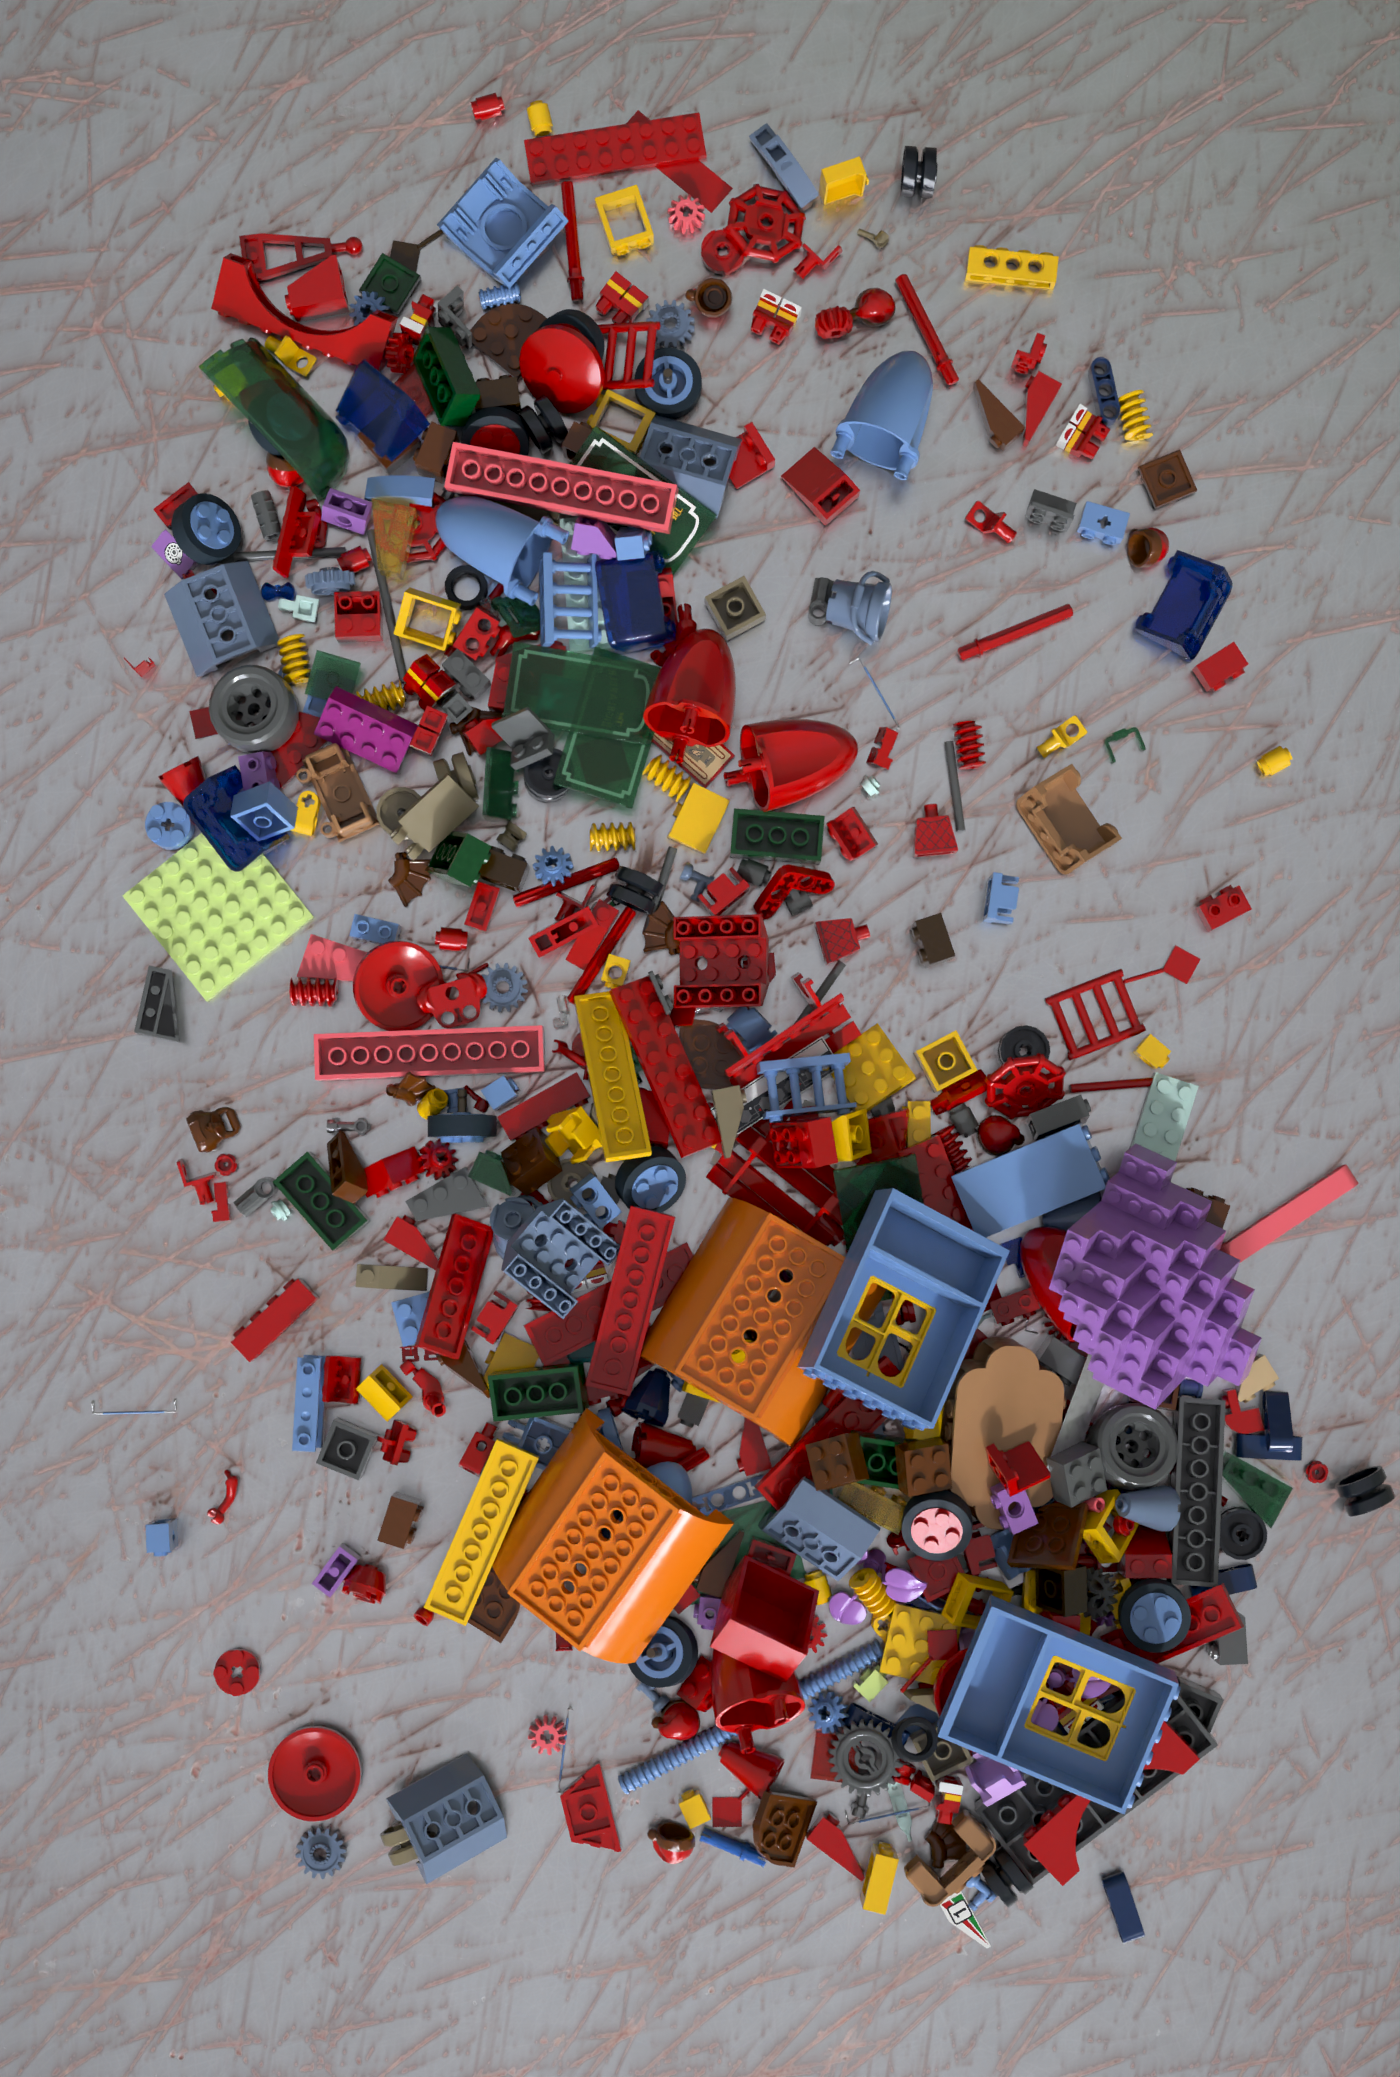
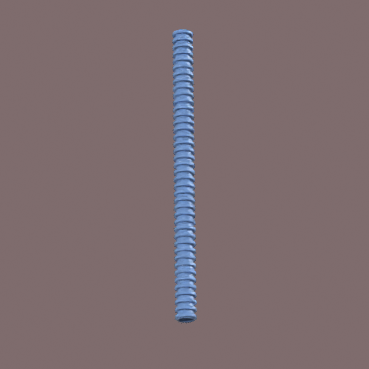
M874 1640V1644L870 1645L869 1643L866 1648L861 1647L859 1652L855 1650V1654H848L847 1658L842 1657L840 1662L836 1660V1664H829L828 1668L823 1667V1671L820 1672L818 1670L815 1675L810 1674L809 1678L804 1677L802 1682L799 1680L803 1698L808 1700V1696L812 1695L813 1697L816 1692L821 1693L823 1688L827 1690V1686H834L835 1682L840 1683V1679L843 1678L845 1680L847 1679L846 1676H853L854 1672L859 1673V1669L863 1668L864 1670L867 1665L872 1666L873 1662L878 1663V1659L882 1658L883 1654L879 1642ZM715 1724L713 1729L710 1727L707 1732L702 1731L701 1735L696 1734L694 1739L691 1738L688 1742L683 1741L682 1745L677 1744L675 1749L670 1748L669 1752L664 1751L661 1756L658 1754L656 1759L651 1758L650 1762L645 1761L643 1766L639 1764L637 1769L632 1768L631 1772L626 1771L624 1776L619 1775V1784L624 1793L630 1794V1790L635 1791L636 1787H643V1783L649 1784V1780L654 1781L656 1780L655 1777H662V1773L667 1774L668 1770L671 1769L673 1771L675 1770L674 1767H681V1763L686 1764L688 1763L687 1760L690 1759L692 1761L695 1756L700 1757V1753L703 1752L705 1754L707 1753L706 1750L709 1749L711 1751L714 1746L719 1747V1743L722 1742L724 1744L727 1739L732 1740V1736L738 1737V1734L723 1731Z

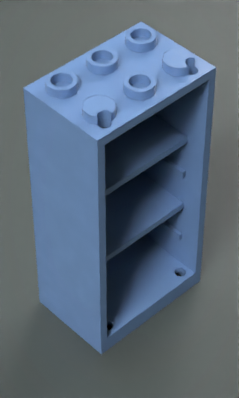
M1079 1122L951 1176L974 1232L986 1238L1104 1190L1110 1177L1106 1168L1101 1169L1098 1161L1101 1159L1097 1147H1092L1089 1141L1092 1135L1088 1126H1083L1082 1122Z

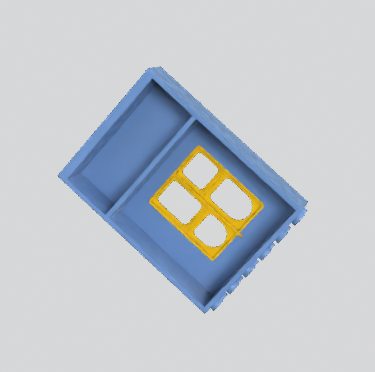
M894 1188L875 1190L797 1367L804 1370L803 1374L809 1378L816 1379L817 1377L824 1381L823 1385L834 1390L839 1388L844 1391V1396L853 1400L858 1398L863 1401L862 1405L873 1410L876 1408L882 1410L883 1416L892 1420L897 1418L903 1421L902 1425L911 1430L916 1428L924 1431V1428L934 1429L1010 1250ZM872 1283H876L894 1293V1300L880 1328L858 1317L860 1308ZM904 1300H908L926 1310V1316L917 1334H913L895 1323L896 1316ZM853 1327L875 1338V1343L868 1357L859 1361L852 1359L846 1352V1340ZM891 1333L910 1342L912 1345L902 1371L895 1377L885 1376L878 1367L879 1355L888 1335Z
M990 1595L937 1722V1734L942 1739L1125 1814L1126 1809L1131 1808L1134 1803V1790L1136 1786L1140 1787L1142 1784L1145 1764L1149 1765L1152 1760V1747L1154 1743L1158 1744L1161 1739L1162 1730L1160 1728L1163 1721H1168L1172 1708L1169 1707L1172 1700L1178 1698L1181 1687L1179 1686L1175 1671ZM1056 1662L1070 1666L1080 1672V1676L1070 1696H1065L1046 1687L1047 1679ZM1090 1677L1106 1681L1123 1691L1125 1703L1119 1711L1107 1713L1081 1701V1696ZM1040 1698H1047L1076 1711V1716L1066 1736L1031 1722L1032 1715ZM1086 1717L1100 1720L1110 1729V1739L1103 1747L1091 1748L1077 1741L1078 1734Z

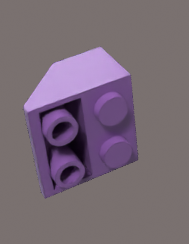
M578 517L574 526L571 550H576V553L580 555L598 554L602 559L616 558V535L607 522Z

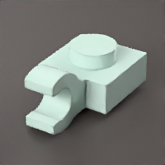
M296 595L295 601L279 599V610L293 612V619L313 623L316 621L319 599Z

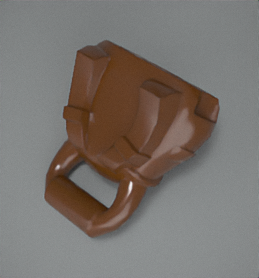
M221 1107L212 1112L193 1111L186 1118L199 1152H211L217 1148L223 1139L235 1136L241 1127L234 1109L229 1107ZM225 1112L232 1131H226L225 1124L220 1117Z

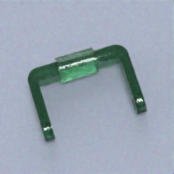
M1136 727L1128 730L1123 728L1113 732L1112 736L1104 740V746L1112 763L1116 762L1109 742L1128 737L1131 733L1135 734L1141 750H1146L1139 730Z

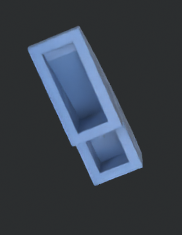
M406 475L369 477L367 479L364 500L409 507L410 503L432 507L435 478Z

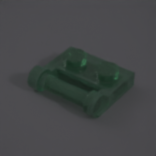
M500 596L495 597L491 601L492 608L502 616L510 628L509 632L514 638L540 630V610L536 604L531 606L518 598L511 599ZM507 608H509V609L511 610V612H512L513 615L516 617V619L518 620L519 623H517V622L515 621V619H514L513 616L510 614V612L508 611Z

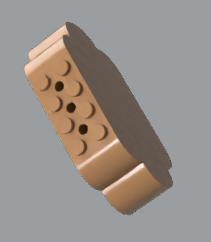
M987 1338L975 1348L972 1359H963L944 1403L940 1438L949 1445L952 1489H948V1491L960 1496L969 1506L972 1516L984 1526L990 1529L1002 1530L1004 1529L998 1519L1001 1514L999 1509H995L990 1499V1496L993 1495L990 1487L1001 1482L988 1463L986 1447L994 1443L999 1451L1003 1450V1452H1006L1029 1441L1047 1467L1046 1458L1052 1454L1064 1421L1062 1418L1063 1409L1066 1407V1397L1064 1396V1386L1061 1379L1049 1369L1041 1366L1036 1355L1030 1349L1011 1338ZM1050 1478L1026 1489L1032 1507L1042 1506L1053 1497ZM1012 1502L1009 1505L1008 1511L1015 1508L1016 1502Z

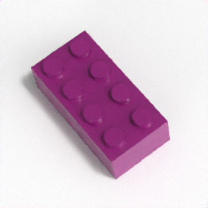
M336 686L327 700L314 735L331 743H336L354 754L397 773L419 725Z

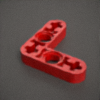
M790 864L783 865L776 871L753 905V909L756 914H762L763 919H768L776 913L792 889L826 894L834 888L835 882L830 873ZM810 877L808 880L801 882L802 879ZM780 890L777 894L771 895L774 891Z

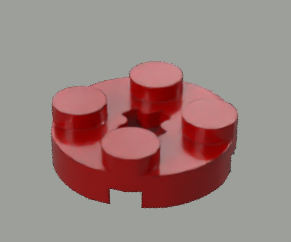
M725 228L717 231L715 229L705 236L701 245V259L710 271L727 276L742 265L745 256H743L742 250L730 234L726 233ZM727 247L728 255L720 256L717 249Z
M230 1649L223 1653L216 1662L213 1672L215 1681L219 1688L227 1694L233 1696L246 1694L260 1680V1661L248 1649ZM241 1666L243 1668L241 1671L243 1676L234 1677L232 1667L238 1668Z

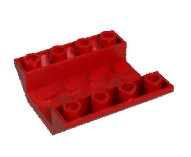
M762 914L674 917V940L680 941V985H674V1008L763 1006L769 986V938ZM744 956H748L751 960L750 966L746 969L741 966V959ZM705 957L708 964L705 969L701 970L698 967V961L700 958Z

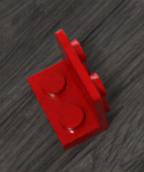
M753 422L745 425L744 433L736 437L742 439L729 476L736 489L775 467V458Z
M1029 1441L1006 1452H1003V1450L999 1451L994 1443L986 1447L988 1463L1010 1497L1051 1477L1049 1470Z

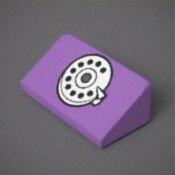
M166 529L151 546L181 579H183L182 574L187 575L189 570H193L198 566L197 562L182 552L174 537Z

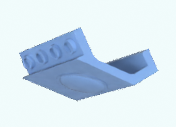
M495 158L439 221L437 226L444 232L447 239L487 274L510 289L568 223V219L555 205L547 206L510 172L500 159Z

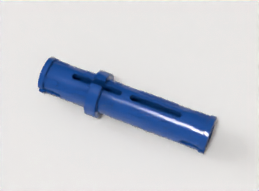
M704 1827L702 1833L711 1836V1838L701 1835L700 1842L740 1857L739 1860L744 1861L746 1859L764 1868L766 1862L757 1858L762 1856L758 1853L757 1849L750 1847L749 1843L745 1842L743 1844Z

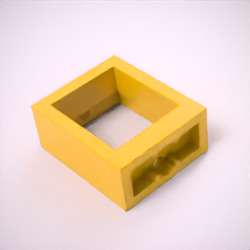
M637 185L595 198V207L611 255H625L631 249L637 247L643 249L654 242V234ZM636 202L645 232L614 241L605 212Z
M607 389L605 395L601 394L596 403L598 408L594 415L591 414L586 423L593 428V431L599 434L605 432L612 436V440L615 441V447L618 450L636 458L645 442L650 423L656 416V413ZM610 401L643 416L630 443L597 427Z
M409 587L404 592L394 635L446 651L450 645L453 646L457 633L454 632L456 624L459 625L462 617V612L459 611L461 604ZM416 599L451 610L444 639L409 627Z
M1118 1489L1106 1490L1098 1494L1096 1497L1103 1498L1105 1501L1104 1510L1100 1513L1088 1511L1083 1539L1100 1564L1119 1562L1139 1526V1523L1134 1522V1529L1130 1531L1129 1536H1123V1534L1114 1532L1111 1538L1104 1529L1103 1525L1110 1512L1114 1518L1119 1516L1115 1508V1502L1121 1494Z
M958 1572L941 1615L952 1625L976 1629L981 1617L965 1614L976 1587L993 1591L992 1596L1009 1603L1014 1592L1002 1581Z
M879 1842V1845L873 1843L860 1895L864 1910L886 1915L899 1861L896 1849L892 1848L893 1845L889 1843Z

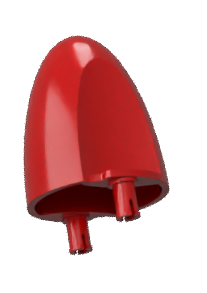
M703 628L690 633L681 640L664 662L649 694L643 719L653 732L673 742L671 754L669 755V759L674 762L677 754L676 763L683 762L686 746L702 745L704 747H714L725 743L730 737L735 710L736 676L729 646L718 632Z
M782 719L747 724L742 727L740 734L741 760L738 761V766L742 767V769L724 772V780L728 779L725 781V784L728 787L745 782L748 788L751 789L753 800L761 811L767 812L808 798L841 778L856 760L858 744L854 736L844 728L823 721Z
M1046 1226L1033 1228L1024 1235L1020 1246V1259L1025 1277L1047 1316L1069 1341L1075 1342L1073 1337L1077 1325L1063 1319L1065 1313L1058 1310L1062 1295L1049 1289L1067 1231Z
M713 1649L711 1694L716 1726L723 1731L738 1734L741 1753L744 1754L745 1750L746 1754L752 1753L756 1750L752 1736L753 1731L758 1729L768 1730L781 1726L798 1717L805 1709V1702L796 1671L792 1673L785 1683Z

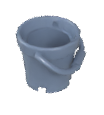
M870 571L865 573L859 582L836 579L831 591H836V593H833L828 601L827 624L852 630L861 640L870 645L874 641H879L887 623L891 604L892 585L889 578L879 572ZM869 577H876L883 581L877 584L865 583Z
M530 1195L509 1197L505 1199L506 1202L494 1206L490 1214V1225L493 1230V1243L496 1252L502 1259H504L507 1242L536 1208L543 1205L535 1197ZM527 1201L532 1202V1204L534 1205L535 1210L531 1207V1205H530ZM544 1234L538 1235L535 1243L541 1242Z

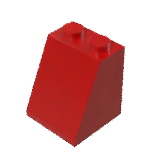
M336 254L331 255L287 286L288 295H285L287 309H289L291 316H295L297 322L350 312L342 270Z
M639 1087L650 1146L667 1149L670 1131L652 1091Z
M1139 1525L1121 1560L1117 1562V1571L1125 1578H1172V1553L1165 1531L1159 1532L1144 1525Z

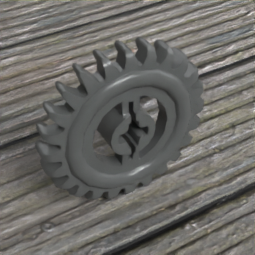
M864 1719L860 1720L859 1726H857L855 1721H851V1729L843 1725L844 1734L839 1731L836 1732L839 1741L831 1740V1744L835 1748L829 1749L828 1752L834 1755V1757L829 1758L828 1762L835 1764V1766L830 1769V1772L838 1773L834 1778L835 1781L843 1780L841 1788L849 1785V1793L857 1789L859 1797L863 1791L866 1792L867 1797H870L872 1790H874L876 1795H880V1787L888 1791L887 1782L894 1785L896 1781L892 1776L901 1775L896 1768L903 1767L904 1764L897 1761L900 1757L893 1750L891 1737L888 1736L891 1729L887 1728L885 1731H882V1722L877 1727H874L873 1719L869 1721L868 1726H866ZM860 1741L872 1742L880 1749L882 1754L880 1769L875 1765L877 1761L876 1750L871 1746H862ZM851 1747L856 1752V1765L861 1769H868L871 1775L859 1774L851 1767L849 1762ZM863 1753L871 1755L869 1761L861 1759Z

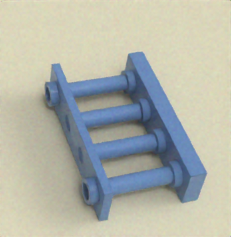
M543 552L538 557L541 647H550L557 638L589 639V648L596 647L602 638L601 628H598L597 575L600 573V562L597 561L596 554H592L587 559V563L555 562V560H552V553ZM555 571L587 572L588 585L556 584V582H553V573ZM556 594L588 595V608L557 607L553 604V596ZM556 616L588 617L589 630L557 629V627H554V618Z
M850 1053L759 1062L756 1065L757 1075L764 1074V1077L767 1078L771 1110L763 1114V1120L769 1119L773 1123L783 1121L784 1117L837 1112V1115L841 1116L854 1110L857 1107L856 1102L847 1103L843 1069L851 1062ZM831 1067L835 1076L838 1104L825 1106L821 1071H823L822 1068ZM809 1069V1073L812 1074L816 1107L802 1108L798 1074L800 1070ZM778 1072H786L789 1075L793 1109L780 1110L776 1084Z
M304 1355V1357H297L292 1451L316 1452V1448H322L325 1402L322 1401V1386L324 1384L323 1367L326 1355Z

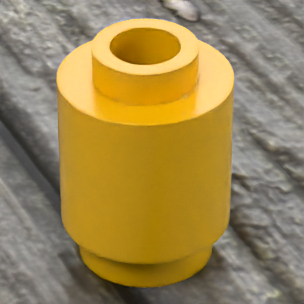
M542 100L531 102L530 106L526 109L531 131L534 132L536 137L549 135L552 133L553 123L548 104L543 103Z
M1278 746L1260 756L1261 759L1256 762L1264 776L1269 774L1272 776L1290 766L1292 756L1286 747L1283 749L1281 746Z
M439 1088L428 1091L417 1104L419 1115L428 1120V1116L439 1115L447 1105V1094Z
M817 1569L804 1574V1584L819 1590L817 1605L829 1602V1597L832 1596L826 1575L822 1573V1570Z

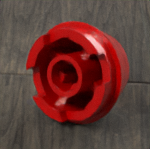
M354 1565L342 1581L344 1583L342 1592L346 1595L352 1592V1595L358 1597V1600L375 1604L376 1601L381 1604L383 1596H386V1575L378 1571V1568L373 1565Z

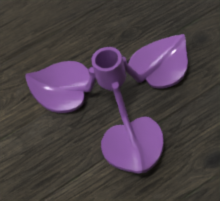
M872 1549L869 1553L867 1550L862 1559L857 1563L860 1565L864 1562V1568H872L877 1574L881 1571L882 1583L887 1585V1595L898 1602H909L916 1599L927 1586L926 1582L902 1568H892L886 1573L887 1565L884 1564L886 1555L879 1549ZM844 1591L837 1592L833 1595L829 1604L832 1617L842 1624L856 1625L861 1623L866 1617L867 1610L861 1601L856 1600L858 1595L855 1592L852 1597Z
M1053 1666L1047 1679V1683L1050 1685L1048 1689L1053 1690V1688L1062 1686L1065 1680L1075 1682V1688L1080 1672L1073 1668L1072 1674L1074 1678H1071L1069 1675H1066L1062 1667ZM1090 1677L1081 1697L1086 1699L1095 1698L1104 1693L1111 1684L1096 1677ZM1043 1698L1042 1701L1039 1699L1031 1722L1049 1731H1053L1059 1721L1058 1711L1052 1704H1047V1698Z

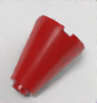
M199 756L158 776L161 783L194 820L199 818L201 822L213 816L210 811L214 810V806Z
M639 1422L640 1427L636 1426L631 1451L635 1452V1458L633 1459L644 1468L665 1461L678 1463L696 1451V1445H693L690 1439L644 1422Z
M732 1741L728 1745L724 1743L718 1754L721 1757L720 1763L760 1800L764 1791L771 1790L769 1788L773 1782L775 1783L785 1760L780 1756L757 1749L746 1754L745 1750V1753L742 1754L740 1744Z

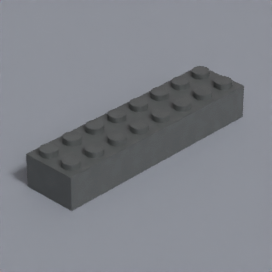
M1177 1397L1173 1428L1177 1436L1178 1453L1176 1462L1171 1470V1487L1178 1493L1181 1504H1178V1512H1181L1177 1525L1168 1534V1544L1172 1553V1578H1167L1166 1581L1172 1584L1215 1587L1218 1585L1226 1400Z

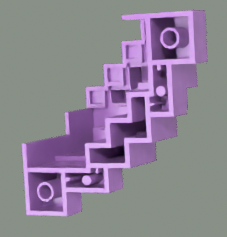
M1135 1143L1125 1152L1119 1172L1108 1180L1102 1200L1067 1230L1049 1289L1062 1295L1058 1310L1065 1313L1063 1319L1077 1325L1073 1340L1079 1342L1078 1349L1092 1355L1087 1369L1094 1373L1092 1378L1156 1409L1186 1377L1207 1387L1217 1376L1239 1386L1249 1375L1262 1338L1241 1328L1255 1289L1234 1280L1241 1260L1220 1251L1226 1230L1206 1221L1212 1201L1171 1182L1177 1162Z

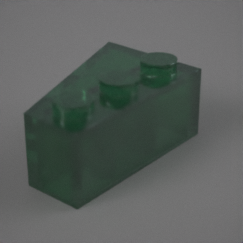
M1226 1452L1223 1458L1222 1479L1252 1512L1258 1514L1264 1521L1265 1526L1272 1528L1293 1488Z

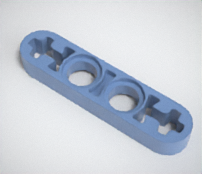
M756 1475L693 1496L692 1502L696 1501L697 1504L704 1503L702 1498L707 1497L708 1505L711 1509L706 1510V1506L699 1508V1511L704 1515H709L715 1509L720 1511L762 1497L757 1489L752 1490L754 1495L750 1496L746 1483L751 1482V1487L755 1486L757 1480L762 1479L765 1475ZM737 1486H742L746 1490V1495L742 1499H736L733 1496V1489ZM719 1493L723 1495L724 1503L721 1506H714L711 1503V1497L714 1494Z

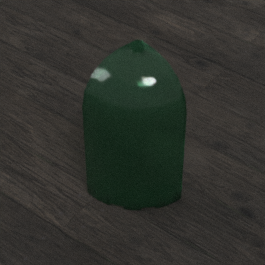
M250 337L247 342L243 339L231 343V349L226 352L220 349L199 366L202 374L214 383L284 457L308 485L314 497L318 501L325 500L329 489H334L346 474L350 458L347 439L338 424L256 338Z

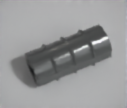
M264 490L252 494L253 508L257 515L256 518L258 519L263 539L273 540L279 538L281 523H279L269 490Z

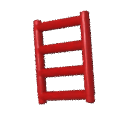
M649 321L598 325L602 334L608 333L604 369L605 381L602 390L654 387L655 382L652 379L656 333L657 330H660V322ZM648 331L643 379H632L637 332ZM628 332L623 380H612L617 333Z
M1122 969L1112 971L1045 998L1047 1005H1051L1068 1048L1067 1057L1069 1060L1087 1055L1146 1031L1144 1024L1139 1022L1122 977L1124 974ZM1114 981L1132 1026L1121 1032L1118 1030L1101 985ZM1093 989L1111 1034L1100 1040L1097 1038L1080 995ZM1071 997L1090 1044L1077 1048L1059 1003Z

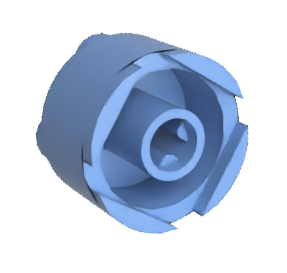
M163 802L152 806L145 820V829L149 839L163 849L174 851L183 848L193 839L195 822L190 814L179 804ZM170 822H172L174 824V827H170V829L168 830L166 826L169 825Z
M739 1007L727 1018L729 1022L726 1025L729 1030L732 1029L736 1035L739 1033L744 1038L742 1043L750 1052L758 1049L778 1034L776 1030L773 1032L769 1030L772 1025L755 1007L751 1009Z

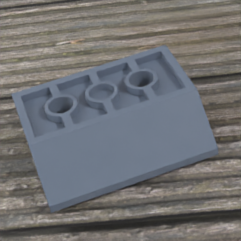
M656 415L650 423L638 464L660 481L676 484L679 489L678 494L696 507L693 512L718 518L724 499L725 488L734 460L736 461L742 439ZM667 446L672 449V452L664 454L660 451V448ZM712 459L716 464L714 466H706L703 461ZM636 468L634 477L653 480L640 469ZM677 497L676 507L686 510L691 509L690 506Z
M248 561L219 565L181 580L164 594L197 677L218 670V664L256 649L261 653L278 646L279 637ZM211 588L216 589L217 596L212 600L206 599V591ZM225 630H231L234 636L232 640L224 641L222 640V633Z
M561 1198L537 1207L507 1242L501 1270L564 1319L578 1302L571 1295L574 1289L599 1260L609 1266L618 1256L620 1245ZM544 1234L543 1240L535 1243L536 1237ZM573 1258L572 1265L565 1267V1262Z
M803 1477L792 1488L788 1500L775 1514L770 1511L758 1524L763 1532L837 1581L862 1559L881 1529L827 1491H816L814 1482L806 1477Z
M464 1754L386 1798L395 1820L401 1821L419 1859L416 1864L426 1884L507 1838L502 1812L483 1773L468 1754ZM470 1801H475L478 1805V1810L475 1814H470L467 1810V1805ZM433 1823L437 1826L438 1832L436 1836L431 1838L427 1835V1827Z

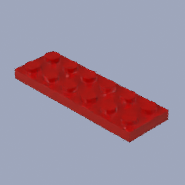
M456 1213L452 1214L415 1346L455 1360L459 1359L493 1239L491 1226Z
M1224 1583L1186 1599L1191 1612L1189 1631L1180 1644L1168 1651L1152 1653L1141 1650L1127 1639L1122 1628L1100 1636L1103 1642L1107 1643L1120 1637L1127 1652L1158 1664L1239 1630L1244 1625Z

